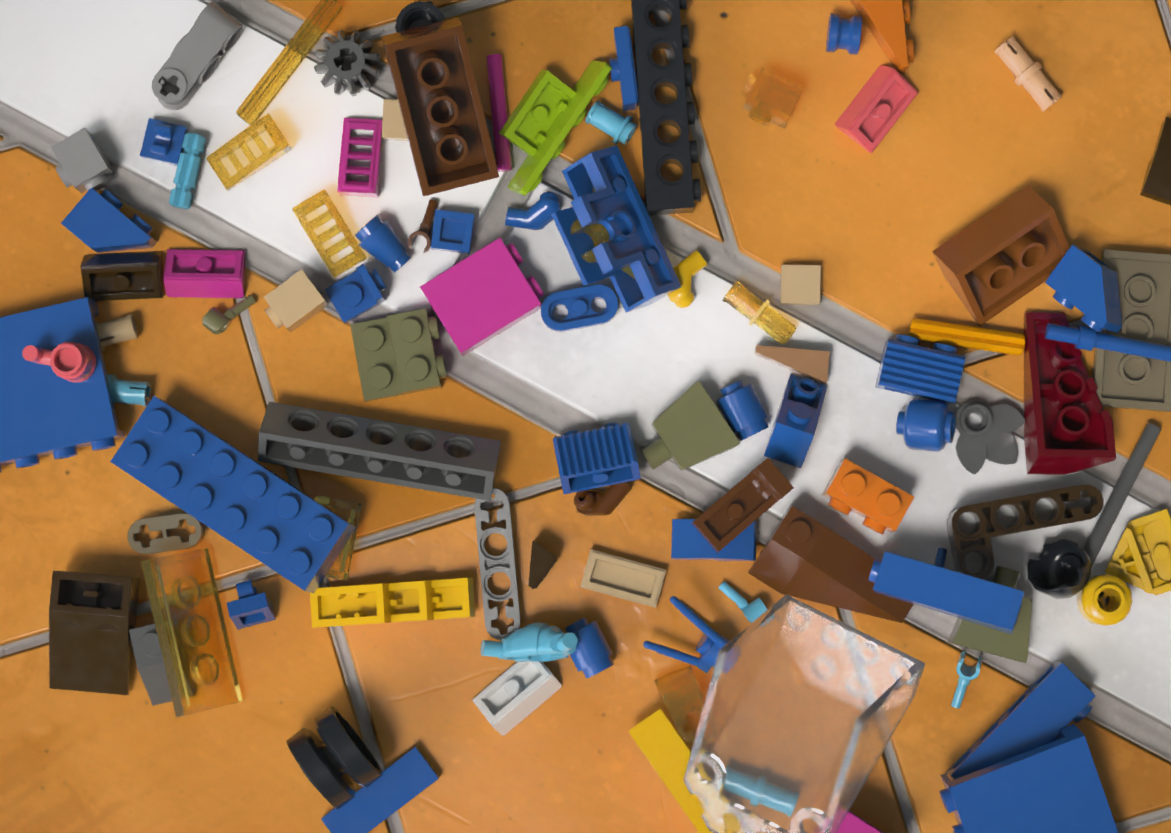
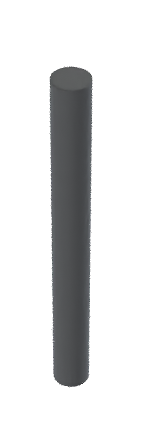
M1146 424L1084 546V549L1090 555L1092 566L1162 430L1154 424Z

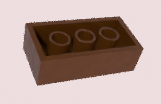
M456 17L381 36L423 197L498 178L499 173L467 41L459 18Z

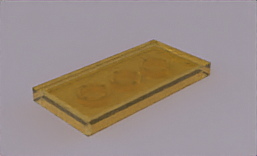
M200 549L141 561L176 717L243 701L209 549Z

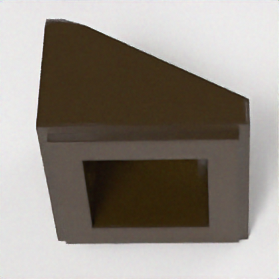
M534 540L532 541L528 586L532 589H537L557 562V557Z

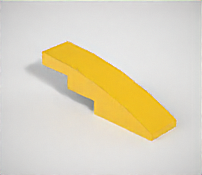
M473 577L317 588L314 594L310 593L312 628L475 617Z
M661 709L628 731L699 833H747Z

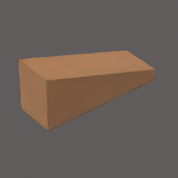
M756 345L755 355L822 384H827L830 351Z

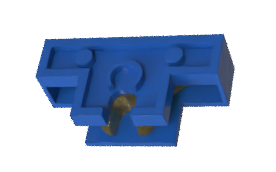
M615 145L591 152L564 169L562 173L575 200L571 202L573 207L554 212L551 215L583 286L610 277L626 313L650 305L681 288L680 282L618 146Z

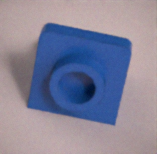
M362 264L357 267V271L325 289L344 324L385 302L381 292L387 289L376 269L368 272L365 265Z

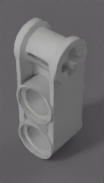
M213 2L209 3L201 11L192 28L176 44L170 57L152 80L154 95L163 107L169 110L182 109L189 103L202 84L211 77L223 56L236 44L244 31V24ZM168 84L173 87L177 85L179 92L176 95L172 92L167 94L164 88Z

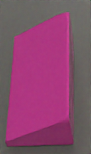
M167 249L163 279L166 295L168 297L243 298L245 292V250Z

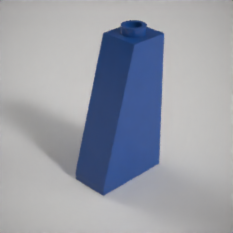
M886 551L882 560L875 558L869 575V581L875 583L873 587L874 592L1011 635L1013 634L1024 599V591Z

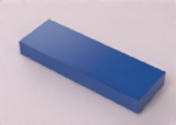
M414 747L385 769L382 777L367 788L362 787L355 792L353 799L338 810L334 808L322 817L321 820L331 833H368L440 777L419 749Z

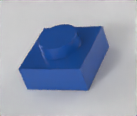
M435 209L431 250L470 254L475 215Z

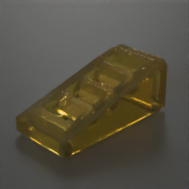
M268 113L214 151L206 159L225 189L229 191L291 151L292 147ZM264 131H267L275 143L270 149L260 136ZM252 139L262 152V155L258 158L255 157L247 145V142ZM238 148H241L250 162L246 167H243L234 153ZM226 156L237 170V173L232 177L221 162V159Z
M325 189L292 208V211L334 279L367 259ZM326 205L328 211L308 221L306 218L308 214ZM334 218L337 224L317 236L314 230ZM341 232L344 234V239L325 249L323 243ZM351 246L354 252L336 263L332 261L331 257Z

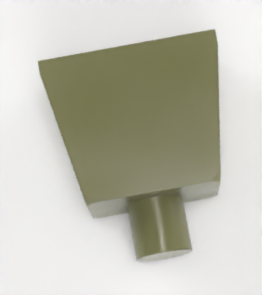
M698 381L651 424L659 439L640 451L653 470L673 458L678 468L682 471L737 447L740 442L701 382Z
M997 566L993 583L1016 589L1020 572ZM1024 597L1012 635L958 618L949 636L948 643L1026 663L1032 599Z

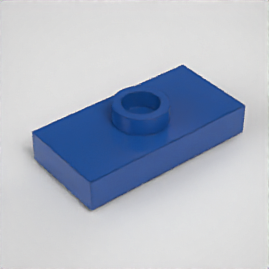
M627 26L614 27L616 58L609 59L610 66L612 67L610 71L612 82L619 81L623 111L636 110L639 100L630 28Z

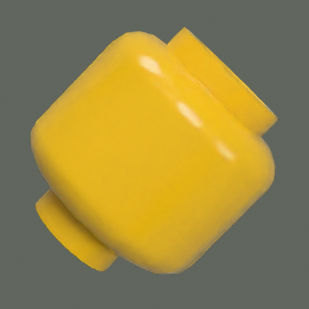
M1109 574L1090 577L1077 595V605L1082 616L1090 623L1101 626L1116 625L1124 620L1131 611L1133 602L1131 590L1127 584L1119 577ZM1102 592L1103 595L1099 598L1098 595Z

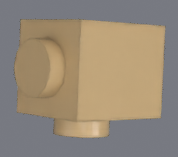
M302 269L264 296L270 305L264 310L278 329L285 325L290 332L297 329L329 305Z

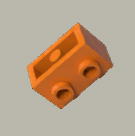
M847 459L840 461L822 494L830 499L827 505L847 516L853 511L865 518L862 523L864 526L881 535L884 534L885 530L890 533L896 532L914 499V496Z

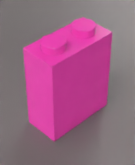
M498 238L420 286L462 356H465L541 309L542 305L539 298L544 296L533 276L526 279L518 265L522 264L523 260L512 242L505 246L501 238Z

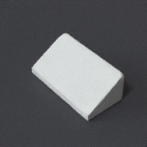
M516 662L473 698L472 701L492 727L504 736L562 687V684L543 662Z

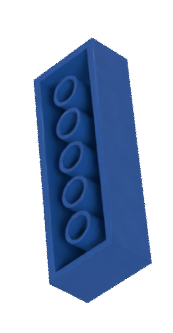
M153 396L110 461L302 590L313 594L357 528L156 396Z

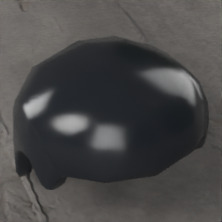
M1067 539L1058 540L1051 544L1046 543L1043 545V551L1040 556L1028 561V580L1036 590L1053 598L1065 599L1073 597L1083 589L1091 576L1092 563L1090 555L1082 545Z

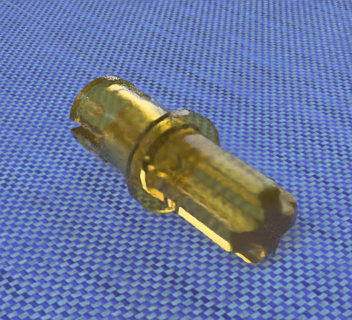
M738 280L722 300L749 319L750 322L748 324L750 326L753 324L757 325L780 344L784 345L796 331L794 324L768 305L770 303L769 300L762 301L741 285Z

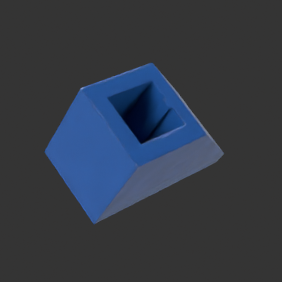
M90 188L61 222L63 226L97 253L153 248L157 241L149 236L153 228L136 214L131 219L119 211L124 204L106 189L100 195L93 188Z
M1072 244L1045 283L1056 291L1053 298L1060 304L1071 310L1075 306L1083 312L1084 315L1081 320L1097 332L1106 329L1118 333L1122 328L1117 272L1089 250Z
M790 374L770 432L764 456L798 468L802 467L816 431L827 389L826 385Z

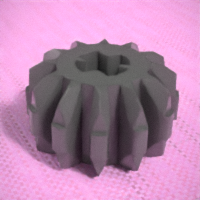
M339 30L337 32L339 42L334 43L327 36L323 41L329 50H316V57L324 62L315 65L314 70L316 74H325L320 81L324 88L334 84V93L340 96L345 86H348L350 95L354 97L357 96L355 85L360 83L366 90L371 88L366 75L370 77L379 76V70L371 65L379 62L380 56L379 53L370 52L374 46L371 39L360 43V32L354 31L350 40H347L344 31ZM350 56L352 61H355L351 63V70L344 71L341 65L344 62L343 57Z

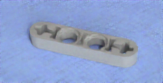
M493 488L492 494L495 495L496 500L503 501L504 504L503 508L497 510V522L506 520V529L492 527L484 531L482 530V522L490 523L489 512L481 509V503H485L487 500L475 499L474 509L485 626L491 637L501 640L517 629H520L521 618L510 502L503 491ZM499 533L506 538L507 549L502 555L492 556L485 550V540L490 534ZM503 572L510 578V589L504 595H495L489 590L488 580L494 573ZM513 598L514 606H505L507 618L514 619V626L508 627V634H500L499 628L492 627V620L498 619L499 616L498 606L490 609L489 600L504 601Z

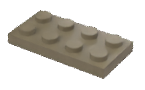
M1102 250L1101 260L1117 272L1122 328L1118 333L1106 329L1098 333L1171 346V255ZM1094 348L1092 377L1098 387L1096 393L1103 407L1171 412V362Z

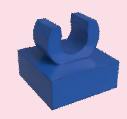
M149 118L140 156L144 159L177 166L180 153L184 151L182 148L184 136L188 133L189 129L185 126Z
M251 580L236 584L239 599L227 602L229 617L238 630L276 620L273 605L265 592L258 594Z

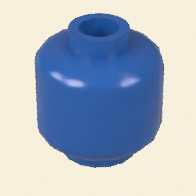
M913 399L908 403L906 411L898 412L896 432L903 435L905 445L909 449L941 451L946 446V443L953 442L956 425L955 412H950L948 405L943 401Z

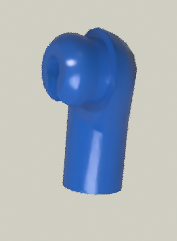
M544 192L540 195V200L529 209L508 206L505 226L529 230L543 229L554 220L551 214L560 211V198L553 192Z

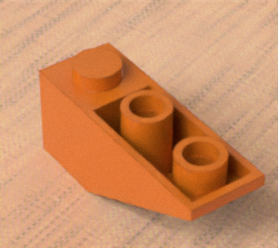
M851 0V3L859 15L862 16V20L895 70L900 74H904L909 67L908 62H914L913 40L906 39L905 24H910L909 1Z

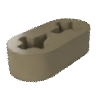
M183 513L137 520L130 526L127 539L133 550L143 554L190 549L196 547L201 542L204 536V527L202 522L189 514ZM183 520H187V524L195 526L196 529L194 534L189 535V542L184 543L183 537H170L169 530L181 528ZM148 525L149 531H162L163 538L150 540V547L147 548L144 542L137 541V534L143 532V526Z

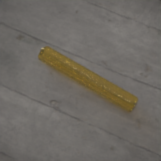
M320 0L239 106L236 114L240 119L249 125L256 123L340 13L343 6L339 0Z

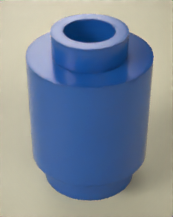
M739 380L720 390L723 397L718 399L717 403L733 433L737 432L741 441L769 427L765 420L768 415L752 383L744 387L742 380Z
M586 617L565 627L567 633L575 634L578 639L576 650L570 654V657L578 672L583 671L586 679L614 665L610 657L613 652L597 621L589 624Z

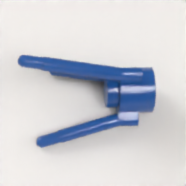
M672 596L670 602L704 633L695 649L700 653V657L698 658L650 641L643 643L644 648L694 665L705 673L711 667L722 671L734 656L737 645L718 632H715L686 604L681 602L676 596Z

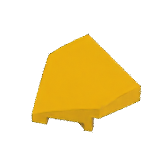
M1167 508L1129 521L1105 573L1117 576L1121 580L1144 590V592L1152 593L1156 596L1171 591V517Z

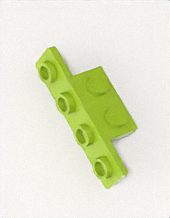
M597 60L591 61L573 89L548 70L542 69L499 132L500 135L528 155L509 182L507 188L524 196L537 188L542 181V171L550 160L555 159L563 150L565 145L564 139L569 131L578 126L584 119L587 112L586 106L592 97L598 95L605 88L608 82L607 75L612 69L609 64Z

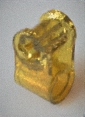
M691 665L655 679L654 682L668 713L670 712L681 738L694 744L707 739L711 733L712 721ZM694 714L696 719L703 718L706 724L701 727L702 734L695 737L692 731H684L683 726L688 724L687 717Z

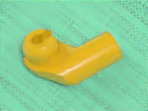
M697 250L673 267L681 288L670 293L668 297L679 308H686L693 303L694 294L691 292L692 277L708 265Z

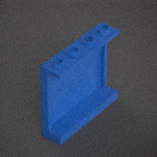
M86 297L0 317V473H2L1 466L15 463L17 469L40 464L39 457L53 454L54 460L69 458L78 455L77 448L91 445L92 451L104 450L115 447L116 439L126 437L125 431H120L118 427L95 317L99 316L95 300ZM64 342L80 343L88 346L94 352L96 369L88 380L73 383L57 376L51 366L25 360L22 351L28 345L54 350L59 344Z
M1075 724L1059 729L1062 736L1061 739L951 781L946 773L941 775L945 789L939 791L947 813L954 812L958 822L957 825L952 826L954 833H1118L1085 735Z

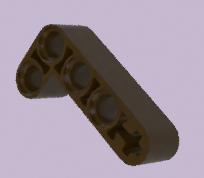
M1082 484L954 509L947 519V531L956 572L979 579L986 578L994 568L991 537L1092 519L1101 512L1104 506L1101 492L1092 485ZM1081 495L1083 498L1089 497L1091 505L1086 506L1084 510L1081 507L1065 510L1063 503L1077 500ZM1040 499L1048 500L1053 507L1052 516L1046 521L1039 519L1035 513V505ZM1001 506L1010 507L1014 513V522L1008 528L1000 526L996 520L997 510ZM962 513H969L975 518L976 528L970 535H965L958 529L957 520ZM972 551L979 553L983 558V567L976 574L970 573L965 567L966 555Z

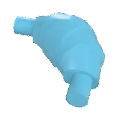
M535 622L526 625L524 628L517 629L515 632L502 638L500 642L483 640L480 652L481 656L498 657V659L514 660L517 662H548L568 658L570 654L575 652L578 639L575 634L564 633L556 626Z

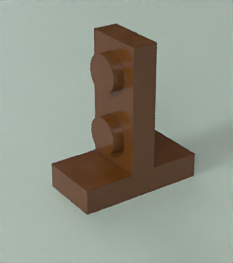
M767 458L691 524L715 552L718 553L776 502L794 489V487L772 461Z

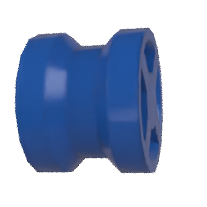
M830 13L826 52L834 53L838 49L847 50L849 54L857 55L861 39L862 16L853 15L848 19L842 18L838 13Z

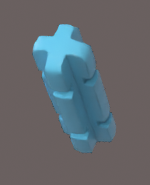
M186 133L184 136L182 148L185 150L184 153H180L173 182L176 187L171 190L169 203L173 207L180 209H189L191 207L193 199L191 189L196 187L202 162L199 156L200 153H204L206 138L202 135Z

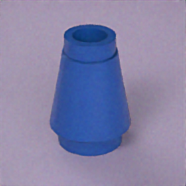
M378 214L355 234V237L361 242L359 246L390 268L394 273L411 258L388 220L383 221Z

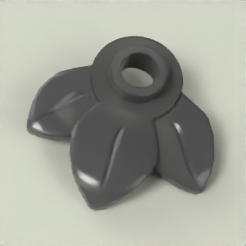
M970 401L963 404L957 410L955 426L960 435L955 450L959 461L968 472L977 474L986 459L1005 465L1017 462V445L1011 432L1017 430L1025 423V418L1017 409L1003 403L989 407L980 401ZM971 413L977 414L981 419V423L977 428H972L967 423V418Z

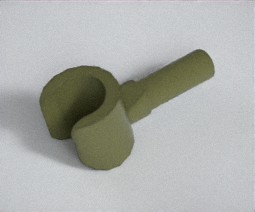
M249 295L232 308H229L224 314L216 307H212L203 317V325L213 334H221L230 325L231 320L236 318L235 316L255 304L256 301Z

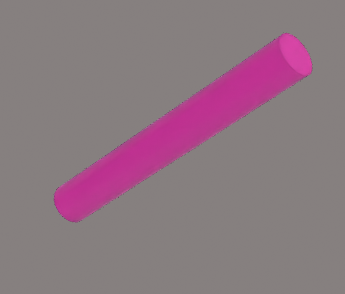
M493 54L486 56L495 158L498 172H507L512 170L510 141L499 134L508 120L502 55Z

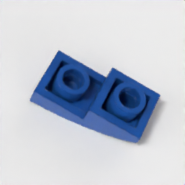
M672 519V559L756 561V521L721 551L716 553L691 524L695 519Z

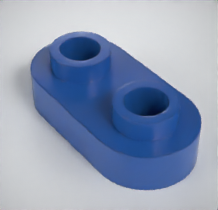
M592 285L559 291L545 298L541 306V317L544 324L556 332L603 325L615 317L618 310V299L614 291L605 285ZM595 299L605 301L606 309L603 312L598 313L592 310L591 303ZM557 306H564L568 310V315L566 318L559 320L553 316V310Z

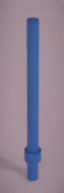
M1048 323L1046 327L1045 339L1075 344L1077 349L1092 351L1093 348L1171 362V346L1098 333L1091 327L1079 325L1077 329Z

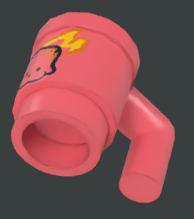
M64 342L59 344L54 350L28 345L22 351L25 360L51 366L57 376L73 383L88 380L96 369L94 352L88 346L80 343Z

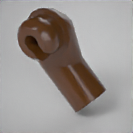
M624 482L610 485L605 491H579L574 496V505L580 513L586 516H607L615 510L631 491L632 487Z

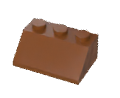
M1028 185L932 252L945 279L975 322L981 326L1045 282L1067 253L1070 246L1053 207Z

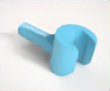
M726 581L719 586V589L737 604L750 623L758 624L769 617V611L759 597L748 604L745 598Z
M966 651L961 652L956 667L959 678L951 703L952 707H961L970 680L978 677L982 665V657L980 655L977 665L971 667L963 662Z

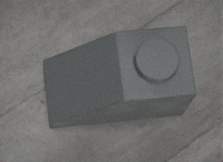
M175 620L130 629L129 633L137 668L152 705L192 697Z

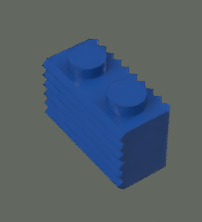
M896 334L895 340L888 339L885 342L875 385L876 388L928 400L943 401L950 405L956 402L965 362V356L956 355V347L940 343H934L933 349L918 346L919 339Z
M625 422L623 425L608 423L599 430L594 428L592 431L586 430L584 433L572 430L564 433L561 437L555 436L553 438L563 494L641 479L630 423Z

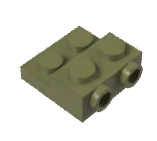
M426 308L387 315L386 318L350 324L365 402L442 388L440 378L447 377L443 354L436 355L433 340L440 339L436 316L429 317Z

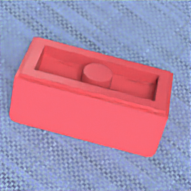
M880 65L836 121L835 126L865 150L873 153L919 92L897 70Z

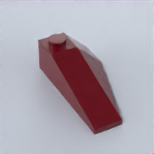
M1025 312L1024 445L1027 474L1067 475L1114 461L1116 459L1113 421L1108 410H1104L1096 393L1098 387L1093 377L1090 378L1080 357L1082 355L1081 350L1075 348V344L1045 339L1048 323L1070 327L1065 314Z

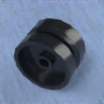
M331 706L315 718V727L323 742L315 733L306 728H302L286 742L309 781L338 810L355 797V788L348 775L357 784L367 788L384 774L375 757L357 732L339 711Z

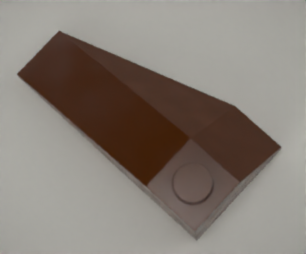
M794 506L788 507L748 574L780 594L899 623L904 621L914 605L874 592L873 587L875 583L869 581V575L875 558Z

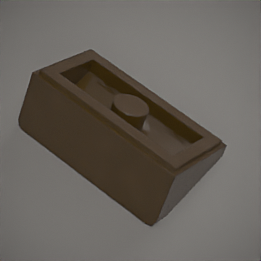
M161 251L84 255L80 268L85 298L88 297L95 301L163 298Z

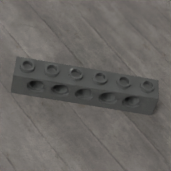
M269 402L259 431L258 461L491 501L498 469L501 441Z

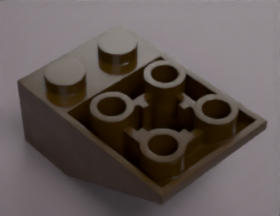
M53 570L49 605L50 689L129 695L133 646L129 630L134 629L136 625L140 577Z

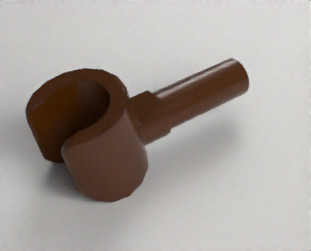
M429 200L419 230L413 232L408 238L409 249H412L414 239L418 235L424 236L427 241L423 253L431 249L432 236L430 231L435 209L438 206L437 201Z

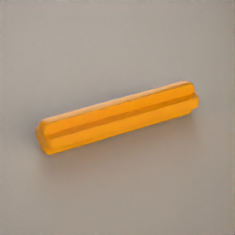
M918 318L913 319L909 327V336L923 342L1011 355H1021L1025 347V336L1019 333Z

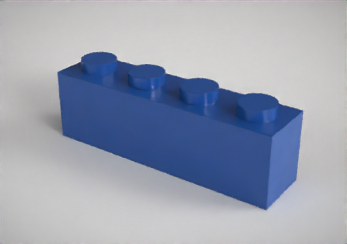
M1055 661L945 773L952 780L1061 739L1062 736L1059 729L1066 727L1072 720L1075 723L1080 722L1092 710L1093 707L1089 703L1096 696L1062 662Z

